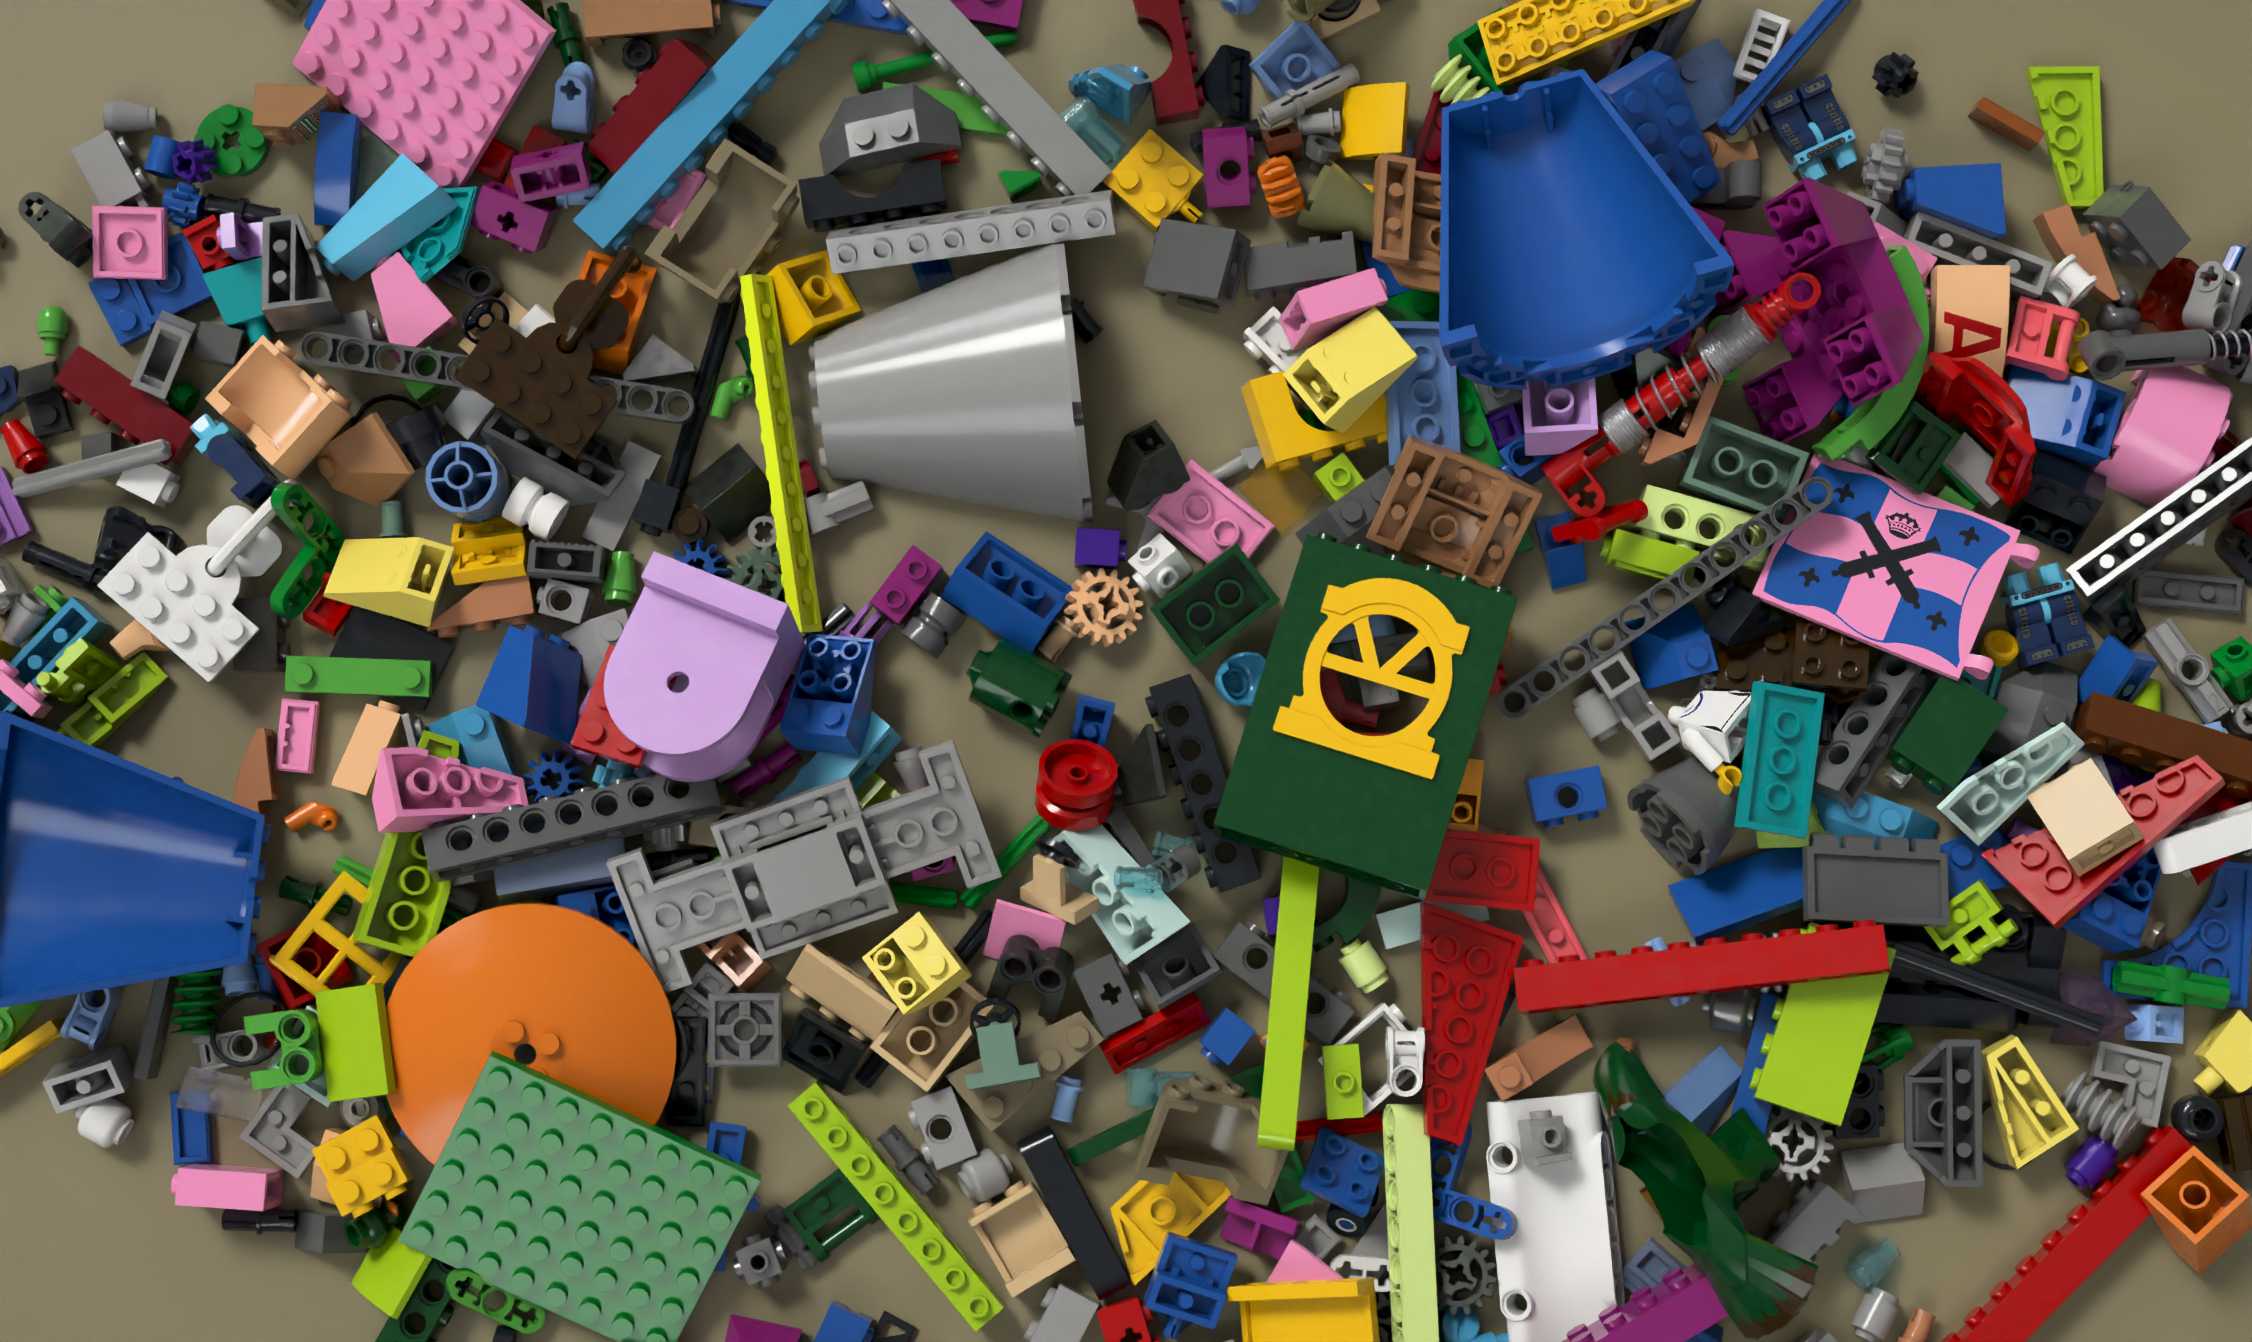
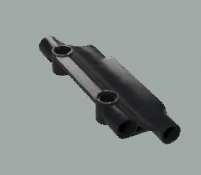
M2001 904L2004 909L1996 913L1992 918L1999 925L2011 918L2019 930L2008 937L2009 942L2001 947H1993L1982 955L1983 959L1974 966L1968 964L1966 967L2062 1002L2059 993V978L2067 930L2062 927L2056 930L2039 913L2023 912L2013 905ZM1806 921V929L1810 922L1819 925L1838 924V930L1853 928V923ZM1884 925L1886 944L1889 948H1892L1895 942H1901L1947 960L1960 953L1954 943L1941 951L1924 927ZM1979 925L1966 934V937L1970 942L1974 943L1986 935V932ZM1892 963L1874 1022L2001 1032L2014 1031L2018 1024L2045 1028H2059L2060 1026L2058 1023Z

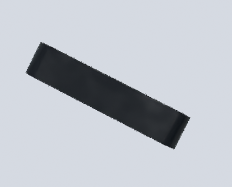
M1047 1125L1017 1141L1016 1143L1098 1299L1101 1301L1132 1284L1122 1261L1050 1126Z

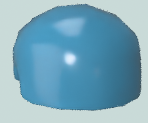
M1241 652L1227 657L1217 668V674L1215 675V687L1220 697L1232 707L1252 706L1266 659L1259 653Z

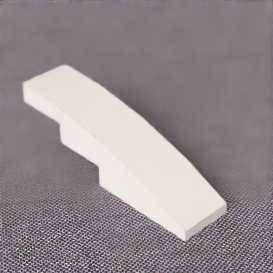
M536 304L513 329L527 338L537 327L556 322L554 317L539 304ZM461 390L443 415L447 423L464 438L470 440L476 436L493 411H496L499 407L477 392Z

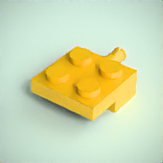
M1151 129L1146 132L1103 181V185L1112 190V193L1130 207V211L1155 233L1159 229L1162 218L1170 219L1178 211L1192 223H1197L1198 219L1200 220L1204 214L1188 201L1190 195L1203 182L1204 175Z

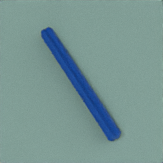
M1824 0L1720 118L1717 126L1724 135H1735L1851 0Z

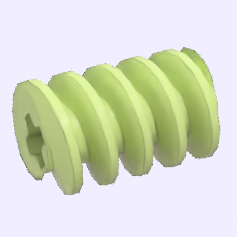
M1461 54L1450 60L1434 76L1435 79L1430 89L1433 92L1443 90L1439 98L1442 103L1452 101L1451 104L1457 101H1468L1483 97L1490 91L1489 87L1480 90L1476 89L1481 80L1480 76L1471 79L1467 78L1472 69L1470 65L1459 69L1458 64L1463 57Z

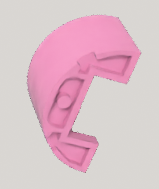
M2187 366L2135 371L2131 382L2137 385L2116 428L2108 459L2091 465L2089 471L2107 478V487L2150 508H2153L2195 478L2200 470L2204 471L2209 468L2215 456V452L2211 451L2216 439L2223 437L2230 424V420L2225 418L2233 398L2230 388Z

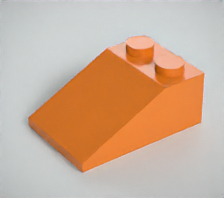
M588 250L577 280H586L596 286L616 257ZM641 264L637 272L626 273L611 294L612 298L626 308L629 315V323L613 347L593 351L594 368L622 375L631 364L657 274V268Z

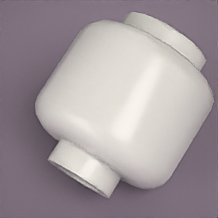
M113 1097L80 1106L75 1115V1118L79 1119L77 1128L79 1134L102 1148L111 1147L113 1144L120 1145L126 1139L134 1124V1120L130 1118V1108Z

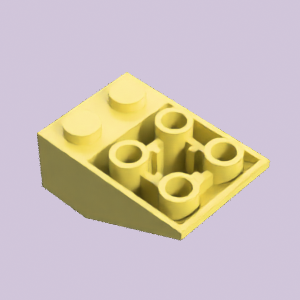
M1373 307L1307 349L1283 376L1324 425L1344 433L1419 356L1377 307Z
M420 537L345 539L323 597L430 627L450 572L454 547Z

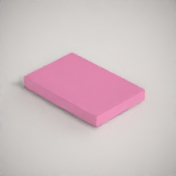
M1190 459L1185 468L1191 480L1184 483L1176 492L1162 494L1146 516L1205 563L1211 561L1234 542L1250 559L1275 525Z

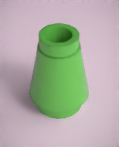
M615 551L612 553V559L601 591L605 595V603L615 606L633 605V599L637 597L633 553L626 551Z

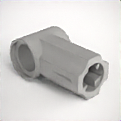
M863 480L829 494L823 492L804 499L808 531L811 538L829 533L840 527V523L875 510Z

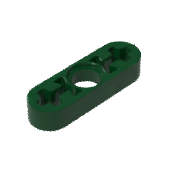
M1155 1107L1067 1149L1074 1166L1085 1163L1146 1133Z

